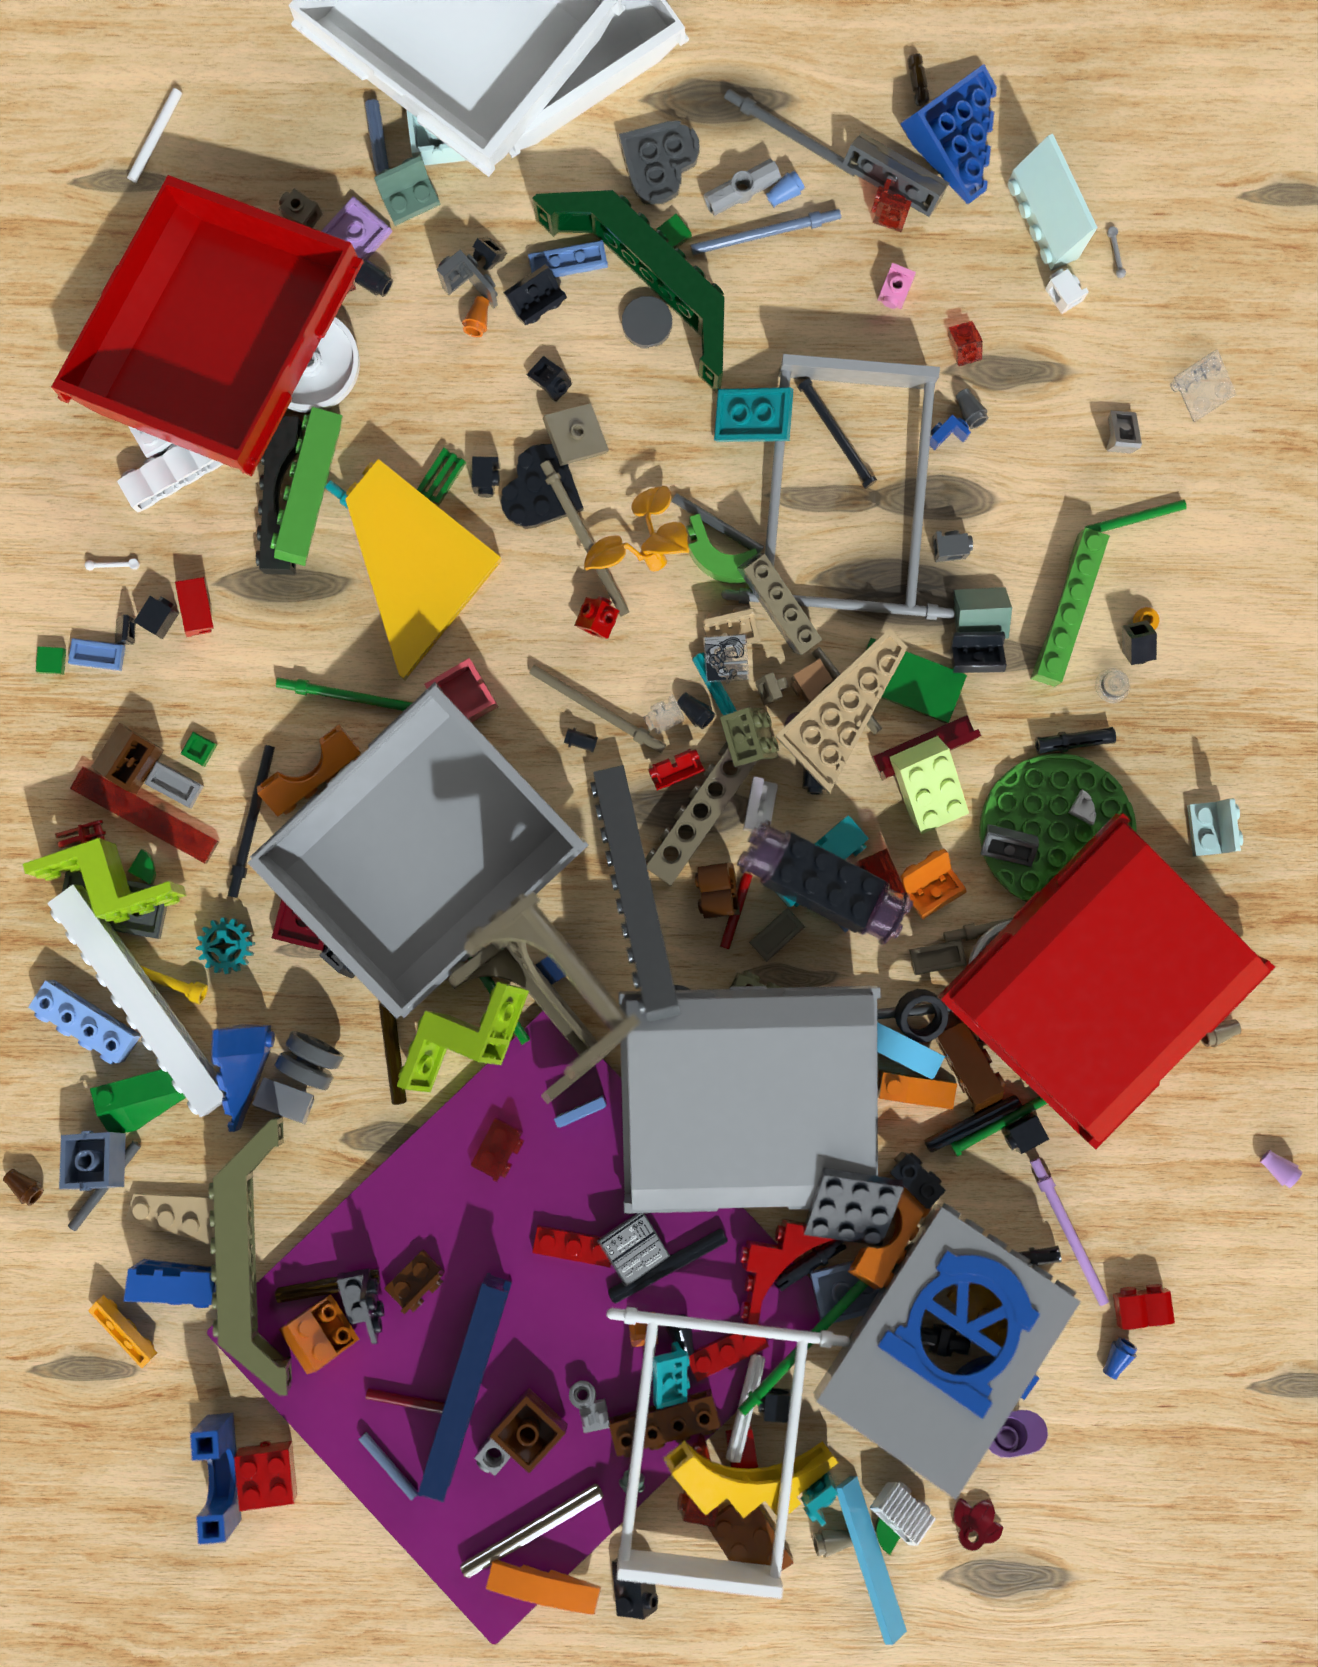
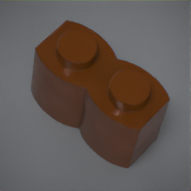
M727 862L698 867V873H695V884L701 891L698 909L700 914H703L704 919L739 915V899L733 863Z

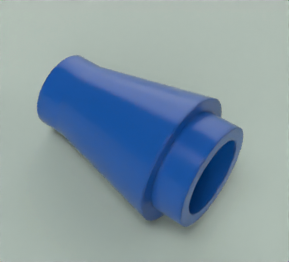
M1118 1337L1117 1341L1112 1342L1103 1372L1117 1380L1125 1368L1137 1357L1135 1354L1138 1350L1137 1347L1130 1341Z

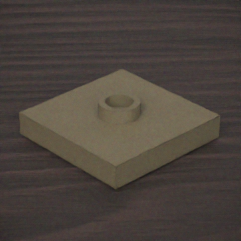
M591 403L550 413L542 418L560 466L607 454L609 451Z

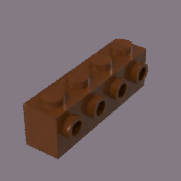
M712 1389L687 1395L686 1402L657 1409L655 1405L648 1406L643 1449L657 1450L664 1447L667 1442L675 1440L676 1443H682L689 1440L695 1434L701 1433V1435L705 1436L715 1433L716 1429L720 1428L721 1425ZM637 1410L609 1418L608 1425L617 1457L622 1455L625 1458L631 1457Z

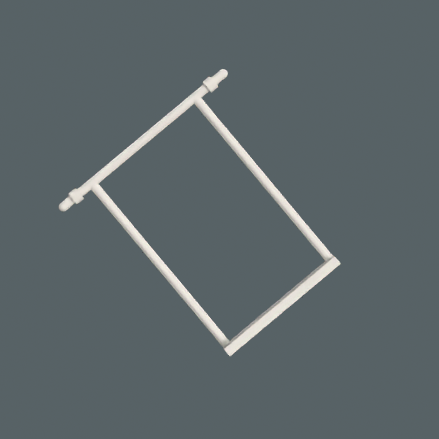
M626 1307V1310L609 1308L606 1313L609 1319L623 1320L624 1324L635 1325V1322L647 1323L621 1544L618 1551L617 1580L782 1599L781 1568L808 1343L819 1344L820 1347L831 1348L832 1346L847 1347L850 1344L849 1337L835 1335L832 1331L821 1330L818 1333L642 1312L632 1307ZM658 1325L797 1341L771 1566L631 1549Z

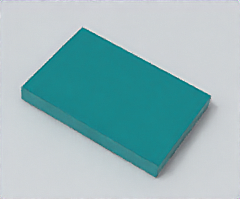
M791 387L718 389L714 440L716 442L790 441L794 389Z

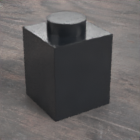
M149 596L135 618L134 623L157 637L164 639L179 613L172 609L174 604L162 596L158 600Z
M1147 620L1122 626V652L1131 665L1157 660V633Z

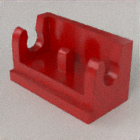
M204 577L175 581L186 637L212 632L211 629H214Z

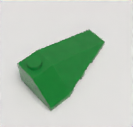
M162 1069L90 1088L96 1115L108 1132L128 1133L140 1129L186 1097L174 1088L172 1084L173 1078L168 1071L164 1072Z

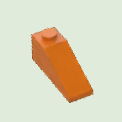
M879 1070L877 1081L878 1098L908 1104L953 1109L957 1083Z

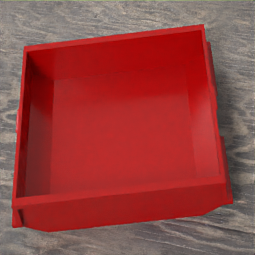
M167 175L121 261L116 265L101 292L100 299L51 388L57 393V398L60 401L69 404L72 399L97 414L222 464L240 469L243 474L252 477L293 399L292 394L321 338H324L364 261L358 258L351 242Z
M1124 813L1120 815L1115 814L1040 892H1036L1021 907L1007 926L937 996L1095 1150L1160 1085V1081L1207 1033H1211L1276 968L1269 960L1258 956L1128 825L1131 820Z

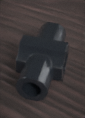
M934 1324L933 1329L920 1326L922 1345L929 1346V1352L943 1357H951L952 1352L968 1355L971 1340L967 1337L956 1335V1329L943 1324Z

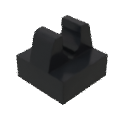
M489 237L477 238L472 246L475 248L472 257L476 262L480 261L482 256L485 257L484 270H491L497 263L502 262L507 255V252Z

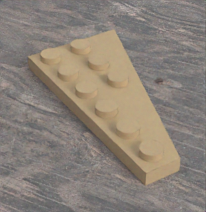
M890 628L775 736L828 793L831 792L837 778L842 772L852 750L908 648Z

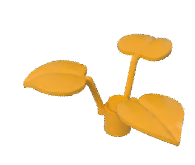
M661 486L648 489L640 493L632 502L631 510L634 515H646L645 518L650 537L641 546V552H638L628 543H622V538L618 535L607 536L597 541L588 551L584 563L585 570L604 569L618 564L625 557V549L636 555L639 561L644 560L650 571H658L665 567L667 559L664 554L688 553V532L683 523H666L659 527L657 532H654L651 514H661L668 508L671 502L669 488Z

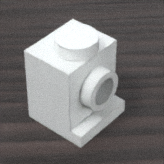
M1059 269L1049 277L1050 281L1045 288L1061 314L1081 303L1089 292L1087 288L1081 289L1079 279L1072 275L1068 269L1065 271Z

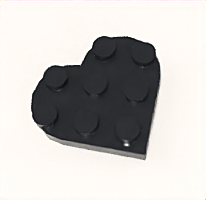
M552 444L533 445L521 453L517 464L518 478L511 481L502 490L501 504L503 513L508 521L516 526L523 527L524 529L536 528L567 517L552 486L548 485L545 481L547 477L540 465L547 460H550L555 472L560 474V481L576 512L584 511L568 464L560 466Z

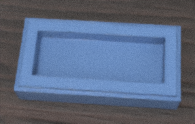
M72 638L68 664L122 671L125 646L122 644Z
M604 1095L555 1116L554 1121L557 1127L561 1128L605 1108L607 1105Z

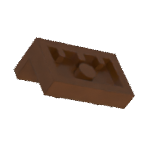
M423 1249L384 1290L402 1307L400 1311L403 1314L409 1309L414 1312L425 1301L422 1296L428 1290L433 1293L444 1282L441 1277L445 1271Z

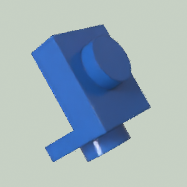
M953 414L944 424L938 422L931 430L930 447L935 451L951 433L962 442H965L971 433L968 424L963 419L956 418Z

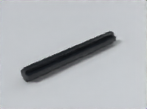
M718 1229L670 1255V1257L627 1287L621 1282L608 1290L610 1299L616 1304L726 1244L728 1239L722 1229Z

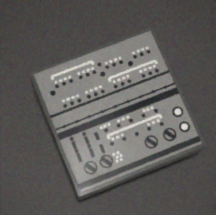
M644 1213L634 1214L597 1240L626 1287L670 1257Z

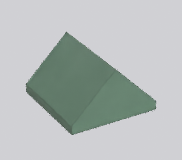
M1006 587L953 591L956 632L1003 631L1005 632V639L1009 638L1012 605Z

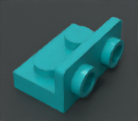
M678 1342L671 1344V1353L653 1357V1404L657 1409L687 1401V1389L690 1388L687 1367L690 1365L687 1351L683 1350Z
M829 1471L815 1481L808 1489L802 1492L803 1496L800 1497L805 1505L803 1508L812 1521L817 1519L821 1526L826 1524L821 1507L825 1508L831 1505L838 1495L834 1480Z

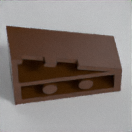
M961 1022L945 1030L936 1038V1042L945 1056L951 1071L955 1073L959 1080L962 1092L966 1093L971 1101L973 1113L976 1114L1002 1101L1004 1095L1003 1087L1006 1084L999 1072L994 1073L990 1066L992 1060L986 1049L981 1050L976 1041L979 1040V1037L964 1022Z

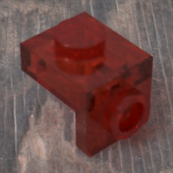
M973 321L948 327V337L956 350L958 366L982 360L983 340Z

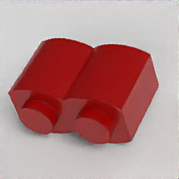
M1162 1284L1146 1285V1289L1136 1291L1135 1287L1120 1288L1119 1293L1113 1294L1117 1326L1122 1330L1164 1326L1175 1323L1171 1291L1162 1288Z

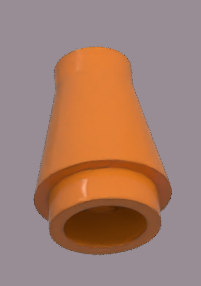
M475 297L472 306L462 321L463 331L472 337H482L483 333L487 331L489 300L485 297Z

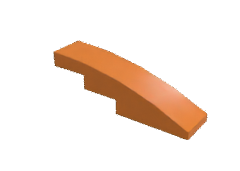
M495 1560L491 1565L486 1589L538 1605L594 1615L601 1586L554 1570H550L548 1573L524 1564L521 1567H517L500 1560Z

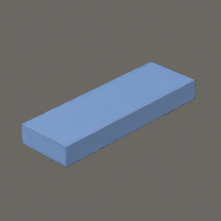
M603 240L528 254L531 273L546 264L554 278L608 268Z

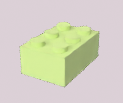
M938 736L890 757L910 820L921 834L969 814L950 750Z

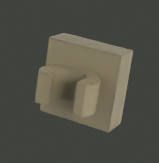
M774 672L766 674L755 681L764 706L783 697L781 691L789 687L786 677L776 680Z

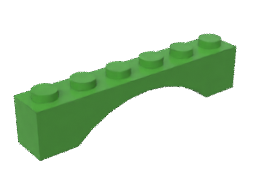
M1086 527L1077 535L1060 601L1046 639L1039 652L1031 676L1032 680L1053 687L1062 683L1110 535Z

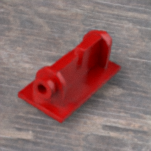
M688 749L675 755L676 763L671 764L668 758L652 764V768H649L648 771L657 791L705 771L696 749L692 751Z

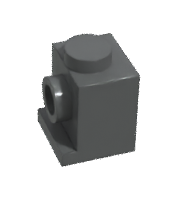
M955 530L944 533L945 536H942L941 531H936L932 537L935 562L966 559L970 551H973V539L971 535L968 536V533L960 534V531Z

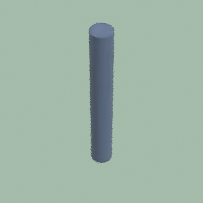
M365 1432L358 1440L407 1497L413 1500L417 1496L418 1491L371 1436Z

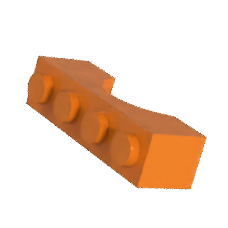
M340 724L319 739L321 756L318 764L311 772L302 776L292 777L277 771L257 786V794L277 817L282 813L286 815L293 811L299 800L303 797L308 799L318 790L316 787L324 781L329 783L338 774L337 771L347 766L352 760L356 761L359 758L358 755L361 754L359 747Z
M904 1187L893 1215L895 1228L892 1238L882 1248L865 1247L860 1249L848 1272L874 1290L881 1289L883 1286L887 1287L894 1275L891 1272L896 1263L899 1264L905 1257L907 1252L904 1249L908 1241H912L919 1231V1227H917L919 1221L929 1214L931 1208L926 1209Z

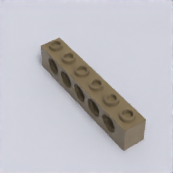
M727 742L718 753L721 759L717 765L711 763L703 776L707 779L703 785L697 784L690 793L689 797L692 799L687 808L682 805L674 816L677 820L672 829L667 827L659 838L662 844L658 850L652 848L645 858V861L648 863L647 870L670 886L757 763L755 761L737 767V772L734 775L725 774L723 765L727 762L733 763ZM712 783H717L721 785L723 792L720 796L713 797L708 792V786ZM698 804H702L707 807L708 814L704 818H697L693 813V808ZM685 825L693 830V836L688 840H684L678 835L679 828ZM667 847H674L678 850L679 855L676 860L668 861L664 858L663 852Z

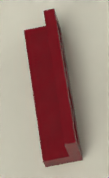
M966 715L873 756L872 760L883 781L895 775L890 757L936 736L951 751L981 737L979 729L974 731Z

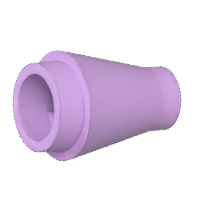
M1268 1150L1260 1159V1163L1269 1170L1282 1186L1286 1185L1288 1188H1291L1303 1173L1298 1169L1299 1165L1273 1153L1271 1150Z

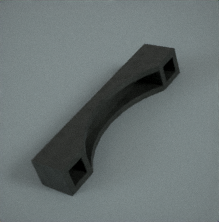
M283 416L261 458V463L264 465V475H260V489L263 490V499L259 500L258 512L262 519L261 525L257 527L260 551L256 552V565L259 566V569L264 574L296 575V564L274 558L275 549L271 548L273 534H279L281 525L277 524L280 511L279 495L281 483L286 470L297 455L295 452L298 439L303 436L302 422L298 417Z

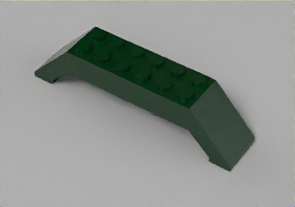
M613 190L536 194L532 198L535 219L553 237L557 233H593L600 240H603V243L702 337V357L699 359L698 376L717 393L718 389H721L723 375L725 297L723 296L722 289L717 284H711L707 281L704 272L696 265L693 267L679 248L674 249L660 230L655 231L644 214L641 212L637 214L631 208V203L625 196H618Z

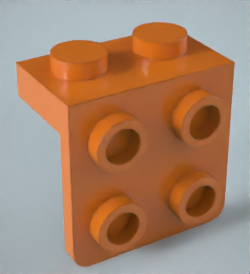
M945 848L939 851L935 850L928 854L925 860L920 863L908 866L900 876L905 895L922 920L967 893L966 887L951 868L949 854Z

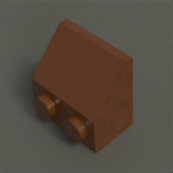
M528 1388L508 1410L489 1437L530 1474L566 1434L568 1424Z

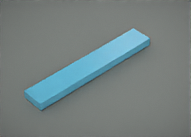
M850 1476L836 1487L838 1491L837 1496L885 1645H893L907 1630L858 1477Z

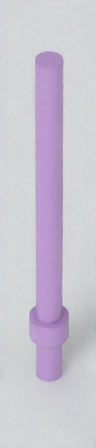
M1039 1157L1032 1159L1030 1164L1038 1178L1037 1184L1041 1192H1045L1099 1306L1107 1304L1109 1300L1054 1189L1056 1185L1051 1175L1047 1174Z

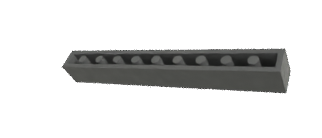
M624 765L593 772L595 782L590 784L593 797H599L600 804L595 805L598 820H604L605 827L600 828L603 843H609L610 851H605L608 866H614L615 874L610 875L614 891L619 890L621 897L616 899L619 915H625L626 922L621 923L624 939L630 938L631 947L626 948L629 963H635L637 972L632 973L635 989L641 988L642 997L637 998L640 1013H646L648 1022L681 1015Z

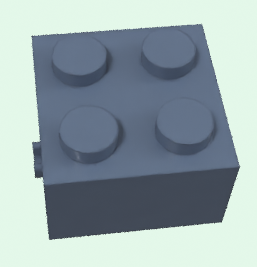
M81 1131V1134L61 1135L59 1189L91 1191L98 1188L124 1187L126 1134Z

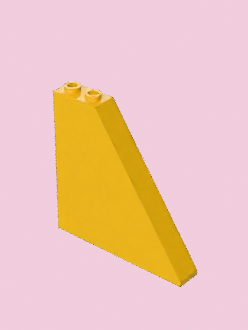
M377 459L375 463L370 462L362 473L364 477L358 484L354 482L349 487L345 500L399 676L406 680L502 561L499 555L382 461Z

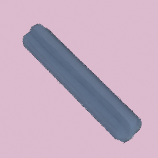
M377 99L366 100L365 108L374 168L378 175L382 170L389 168L380 105Z

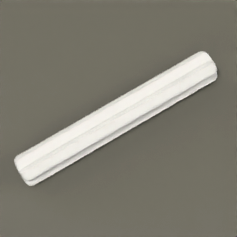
M753 1354L750 1357L738 1407L749 1397L747 1395L749 1391L753 1392L760 1384L765 1364V1358L762 1355ZM739 1409L737 1410L726 1454L727 1460L739 1463L741 1461L753 1409L746 1416Z

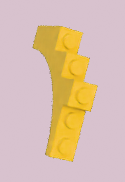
M685 1441L663 1458L671 1474L705 1515L728 1498L743 1518L764 1501L777 1516L783 1463L754 1469L731 1468L714 1463L701 1456ZM823 1441L806 1453L794 1458L788 1514L802 1504L797 1496L838 1464V1461Z

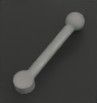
M1110 227L1107 231V236L1111 238L1118 269L1116 276L1123 278L1126 275V270L1122 267L1116 238L1118 229Z

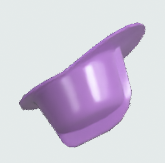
M1030 1410L1013 1411L988 1449L993 1454L1005 1458L1032 1454L1039 1451L1045 1445L1048 1437L1047 1426L1044 1420L1035 1412Z

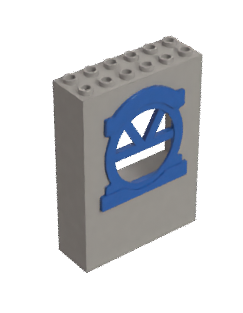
M944 1203L942 1207L937 1204L933 1206L920 1226L916 1237L906 1248L905 1257L893 1268L892 1273L894 1275L887 1287L883 1286L869 1305L868 1310L851 1333L849 1346L842 1347L813 1393L816 1402L956 1500L1081 1301L1074 1297L1076 1291L1058 1280L1054 1284L1051 1281L1053 1278L1051 1274L1035 1264L1032 1268L1029 1267V1259L1013 1249L1007 1252L1004 1250L1007 1246L1004 1242L991 1234L985 1237L982 1235L984 1231L982 1227L967 1218L963 1222L959 1219L961 1213ZM972 1282L983 1285L994 1292L1002 1302V1306L967 1323L969 1283ZM953 1284H957L956 1316L933 1301V1297L938 1292ZM925 1309L991 1353L996 1359L983 1370L969 1375L950 1374L935 1366L927 1357L921 1342L920 1326ZM1006 1318L1008 1331L1003 1347H1000L978 1332Z

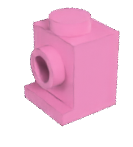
M892 263L878 301H881L888 308L902 309L916 272Z

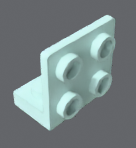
M1234 798L1187 805L1193 856L1241 851L1243 835L1241 830L1238 829L1237 821L1240 818V809L1238 804H1235Z

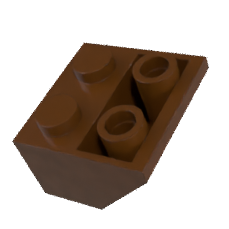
M119 723L91 767L124 790L137 794L164 749Z

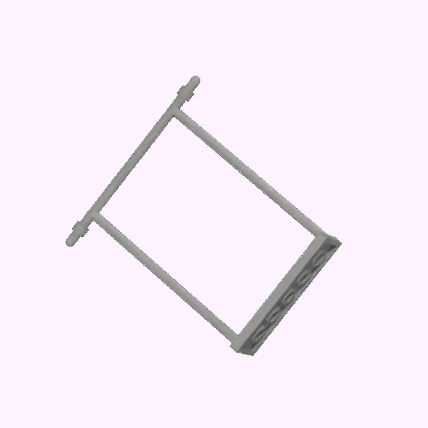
M783 354L780 365L779 387H790V378H810L811 380L924 389L905 604L793 595L800 606L925 616V619L930 620L954 617L955 611L952 608L938 607V604L916 605L935 383L939 378L940 367ZM775 441L765 547V554L773 566L775 563L785 441ZM740 588V590L725 589L721 594L723 599L737 600L741 604L759 602L749 588Z

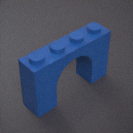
M234 1412L207 1415L190 1433L192 1461L207 1460L209 1472L207 1501L204 1508L196 1516L198 1545L226 1542L242 1520L241 1512H239L234 1460L237 1452Z

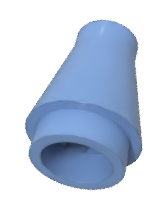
M795 171L790 174L787 172L765 195L770 204L775 207L801 195V191L805 189V186Z

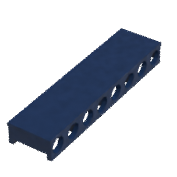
M487 1273L482 1282L417 1494L419 1497L424 1496L444 1503L512 1281Z

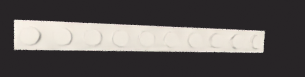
M73 884L49 901L47 904L52 909L50 911L51 916L56 922L62 923L67 930L65 932L66 937L74 945L77 944L82 951L80 953L81 958L87 965H92L97 972L95 976L99 983L104 987L107 986L112 993L111 999L114 1004L119 1008L122 1007L128 1015L126 1016L127 1022L133 1029H138L143 1036L141 1041L144 1046L150 1051L153 1050L158 1057L156 1061L159 1067L164 1072L168 1071L173 1078L172 1084L179 1093H183L188 1099L187 1105L195 1115L198 1114L202 1117L222 1104L223 1097H226V1092L219 1090L216 1078L217 1072L110 923L106 922L105 919L95 917L85 888L82 885Z

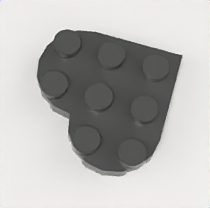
M667 121L619 134V141L631 185L641 202L646 205L664 204L677 197L682 183L681 173L693 168L697 164L700 147L699 138L695 130L682 125L680 121Z

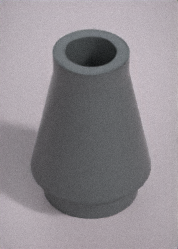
M968 388L956 395L963 420L969 425L970 429H975L988 420V410Z

